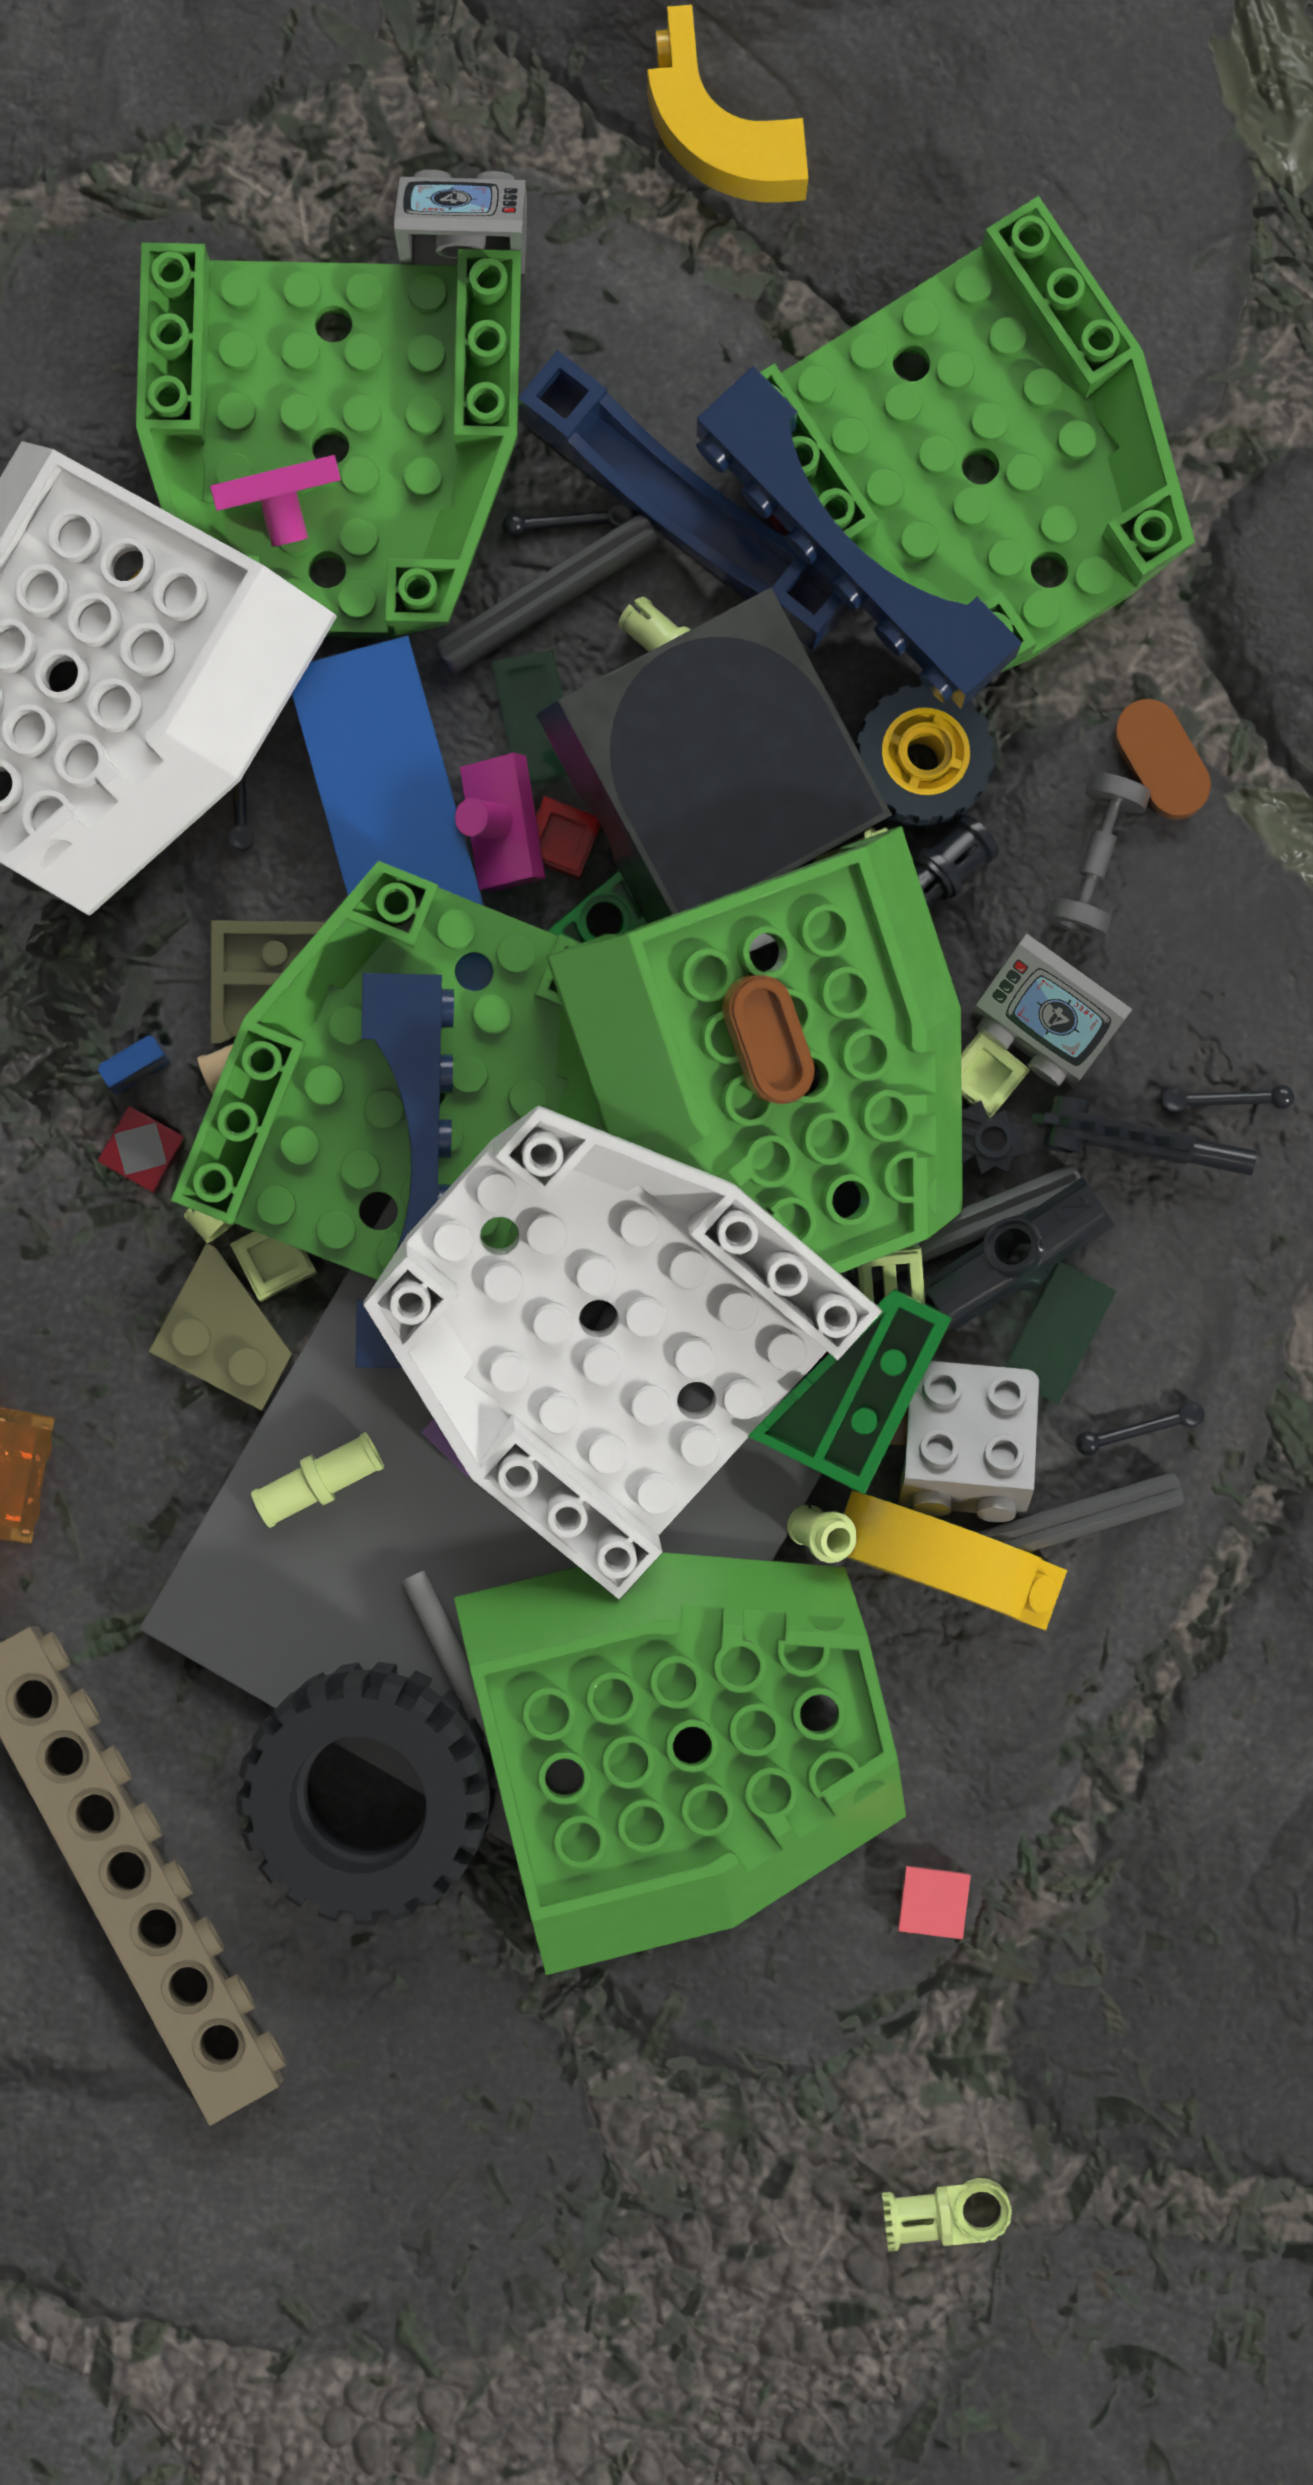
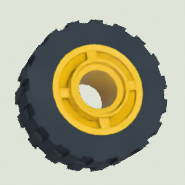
M921 683L918 687H910L909 685L900 687L891 696L886 694L868 712L857 731L854 743L892 814L885 818V821L888 823L894 821L901 824L902 828L913 830L914 827H924V830L936 829L939 824L946 822L948 825L960 814H963L965 811L968 812L988 785L989 776L993 772L995 760H992V752L995 749L994 737H990L987 729L989 726L984 714L980 715L974 708L976 704L971 700L960 709L951 698L946 702L940 701ZM915 744H923L930 747L937 756L938 766L931 770H922L915 767L908 758L907 748Z

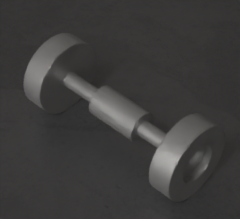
M1095 772L1090 774L1084 793L1091 800L1107 807L1100 829L1092 831L1079 873L1085 877L1078 900L1052 898L1045 919L1065 930L1081 935L1102 938L1107 935L1112 917L1105 911L1089 904L1096 881L1104 880L1117 837L1111 833L1119 810L1132 813L1145 812L1151 791L1133 780L1113 774Z

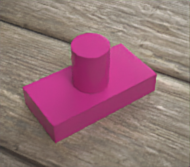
M335 455L211 485L210 491L216 511L260 501L271 547L308 539L297 491L337 482L341 478Z
M510 753L460 767L465 800L460 803L456 810L455 823L462 834L471 837L479 891L492 893L545 879L526 755Z

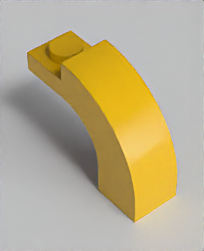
M692 5L667 6V29L656 30L655 32L658 68L647 69V94L654 124L669 152L695 178L729 196L764 203L806 200L808 168L803 118L751 121L736 117L719 107L706 92L699 76Z
M856 1491L851 1492L844 1514L852 1520L856 1528V1545L847 1558L945 1592L1046 1631L1067 1573L1066 1569L1041 1560L1036 1555L946 1521Z

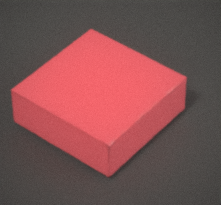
M905 1865L897 1930L900 1932L963 1940L971 1875L969 1873Z

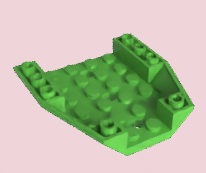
M1039 196L988 227L984 234L982 246L781 373L774 363L760 372L798 411L796 429L791 433L794 447L808 482L835 523L864 553L903 581L927 593L966 605L978 597L1022 642L1016 658L1002 671L1033 659L1125 600L1195 543L1143 350ZM912 352L923 357L928 365L926 376L918 381H906L900 378L893 368V362L899 355ZM972 455H984L994 462L997 476L987 484L972 483L963 474L962 463L964 460ZM1040 558H1054L1065 569V581L1054 588L1043 587L1033 579L1031 565Z
M141 243L136 429L161 509L264 565L333 612L337 618L325 637L393 638L448 625L517 441L521 250L458 249V265L217 261L209 259L205 244ZM333 313L346 316L352 323L349 335L338 342L325 341L316 332L320 320ZM328 435L339 436L349 445L347 456L337 463L340 481L297 491L308 539L271 547L260 501L220 511L215 510L210 491L211 485L315 460L313 451L316 443ZM327 557L338 559L346 567L343 580L332 588L319 587L310 579L313 565L320 559Z
M896 827L841 848L842 853L625 933L605 934L546 956L606 1133L734 1183L839 1274L924 1241L963 1212L961 1007L902 827ZM764 933L770 935L776 941L779 948V957L776 964L766 972L758 970L752 964L749 954L753 940ZM749 975L773 977L786 987L791 996L812 1060L817 1064L820 1071V1081L817 1088L797 1101L788 1104L765 1102L756 1097L746 1083L723 1017L725 994L730 986L742 977ZM851 1181L860 1191L861 1202L853 1215L842 1218L835 1212L832 1198L834 1191L840 1184Z
M378 861L243 1019L171 1201L228 1224H238L378 1280L394 1256L403 1229L410 1192L411 1155L407 1119L395 1077L375 1040L361 1039L363 973L442 975V989H454L453 1028H441L440 1054H453L452 1093H445L444 1100L439 1105V1119H452L451 1159L438 1158V1184L451 1186L492 1139L537 1106L606 1132L546 959L548 955L578 945L581 942L561 934L557 936L443 890L433 882ZM466 954H481L492 965V980L482 990H467L456 979V964ZM384 1192L390 1195L397 1204V1217L393 1224L385 1229L370 1228L360 1217V1204L370 1193ZM494 1217L483 1225L480 1237L488 1246L500 1249L511 1245L517 1238L519 1230L512 1220L505 1217Z
M662 1552L620 1599L579 1566L454 1597L473 1683L546 1975L734 1928L906 1817L895 1745L868 1635L845 1567ZM814 1695L830 1697L837 1709L833 1724L822 1731L807 1729L803 1726L800 1719V1710L803 1703ZM687 1727L701 1728L707 1732L710 1738L708 1754L696 1763L683 1762L673 1752L675 1736ZM559 1759H571L577 1762L584 1773L581 1786L578 1790L568 1795L554 1793L545 1782L548 1767Z

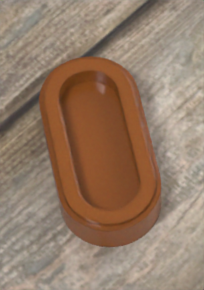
M1153 699L1139 700L1126 707L1115 725V744L1136 782L1144 785L1151 791L1148 803L1155 812L1168 819L1181 820L1193 816L1207 801L1211 789V780L1206 767L1176 715L1166 704Z
M749 975L740 978L730 986L725 994L723 1017L746 1083L751 1092L765 1102L788 1104L797 1101L805 1095L812 1084L814 1063L791 996L786 987L773 977Z

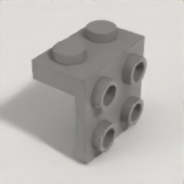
M931 1361L908 1406L905 1461L899 1481L898 1505L913 1507L914 1511L932 1517L945 1516L951 1513V1511L977 1513L979 1518L990 1522H1007L1015 1517H1025L1034 1492L1038 1376L1028 1369Z

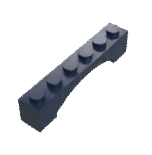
M559 350L554 353L518 397L520 422L637 514H643L655 528L748 600L772 587L800 642L812 651L847 610L848 606L836 595L829 584V581L834 577L817 560L812 564L806 563L790 547L785 536L742 509L687 467L639 425L607 393L605 386Z
M752 366L697 417L696 436L700 441L696 446L699 452L718 472L723 473L728 468L744 484V487L740 490L741 494L760 516L767 519L771 514L774 515L789 531L785 535V539L802 560L808 564H812L817 560L834 577L829 581V584L836 595L852 610H856L860 606L864 608L878 623L874 627V631L890 651L897 656H901L906 652L923 669L918 676L924 686L937 699L946 702L951 698L960 709L963 708L1016 658L1022 642L978 597L966 605L927 593L887 571L864 553L843 532L821 504L799 462L791 435L796 429L798 411Z
M363 973L361 1039L375 1040L389 1064L403 1101L410 1140V1192L406 1217L395 1253L408 1233L450 1187V1185L438 1184V1158L451 1159L452 1119H439L440 1093H452L453 1054H440L441 1028H453L454 989H442V975ZM357 1298L356 1368H402L364 1306L366 1298Z

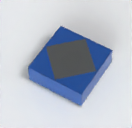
M148 1035L99 1064L98 1071L109 1089L117 1096L171 1064L157 1040L153 1036L150 1037Z

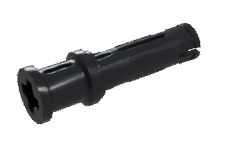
M960 814L951 822L952 831L932 849L924 848L914 857L913 863L928 908L938 899L946 900L956 896L962 890V880L981 863L989 864L999 855L997 843L990 832L975 818L967 814Z

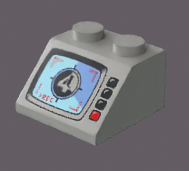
M422 170L416 172L414 177H400L394 216V232L400 264L458 265V249L521 250V274H525L526 180H514L511 174L499 171L480 173L477 175V179L452 178L449 173L440 170Z
M1026 934L970 1015L980 1021L976 1027L977 1031L1002 1049L1007 1050L1012 1044L1032 1058L1028 1063V1067L1040 1078L1055 1087H1059L1064 1081L1074 1088L1132 1009Z

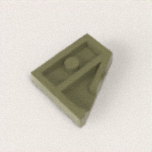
M211 920V1043H222L237 1036L245 1016L326 922Z
M206 1243L149 1350L150 1353L263 1412L294 1356L228 1266L218 1249Z

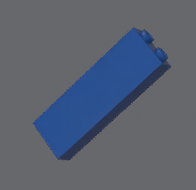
M408 636L310 662L292 692L348 896L378 861H381L433 882L443 890L483 905L464 834L458 830L455 823L457 809ZM470 953L461 957L457 962L455 976L463 988L470 991H478L487 987L491 982L493 968L485 956L478 953Z

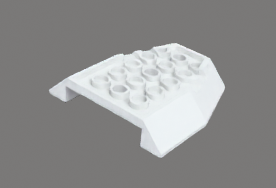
M21 441L0 477V772H9L12 777V789L9 795L0 801V863L90 916L241 781L337 616L257 561L54 449ZM129 551L141 552L144 562L140 573L128 581L116 580L114 567L118 558ZM61 662H75L78 668V676L74 685L63 692L52 691L49 685V677L53 668Z
M541 1106L531 1110L488 1143L408 1233L364 1301V1306L471 1479L618 1599L625 1594L662 1553L659 1539L660 1533L744 1443L748 1435L776 1408L827 1351L838 1360L882 1312L875 1303L734 1183ZM494 1217H505L512 1220L519 1230L515 1241L508 1247L500 1249L492 1248L485 1244L480 1237V1231L488 1220ZM594 1300H604L611 1303L617 1310V1315L612 1325L600 1331L586 1328L580 1322L579 1315L587 1303ZM692 1382L705 1383L714 1391L713 1400L710 1405L697 1412L687 1411L677 1402L680 1390Z

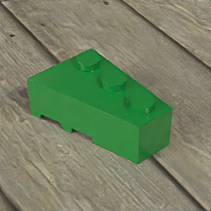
M895 1288L877 1305L882 1310L879 1316L838 1360L829 1353L748 1437L865 1495L952 1319V1316Z

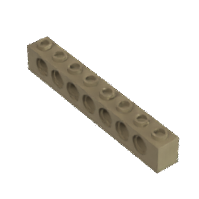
M39 1626L28 1627L0 1643V1738L206 2121L211 2126L278 2088L284 2081L279 2069L287 2066L286 2060L273 2035L269 2031L260 2035L248 2012L255 2009L256 2006L240 1975L235 1974L229 1978L217 1954L225 1949L214 1925L207 1916L198 1920L186 1897L193 1894L194 1891L183 1868L176 1859L167 1863L155 1840L162 1837L163 1834L154 1814L145 1802L136 1806L124 1783L131 1780L132 1776L122 1755L114 1745L105 1749L93 1726L99 1724L101 1718L94 1703L83 1688L74 1692L63 1669L71 1664L62 1644L53 1632L44 1636ZM33 1680L46 1684L52 1694L51 1708L40 1718L28 1714L21 1703V1694L24 1687ZM62 1737L75 1740L83 1751L82 1765L74 1774H66L59 1771L52 1761L53 1746ZM92 1794L104 1796L113 1806L114 1819L107 1830H94L83 1819V1804ZM131 1852L139 1856L143 1861L145 1877L138 1887H125L114 1877L113 1863L119 1853ZM150 1910H164L173 1917L176 1923V1935L171 1943L156 1944L146 1936L143 1923L146 1914ZM193 1967L203 1973L208 1986L204 1999L192 2002L178 1995L174 1986V1978L179 1969ZM225 2025L236 2033L239 2048L235 2056L221 2059L208 2051L205 2044V2035L209 2027Z

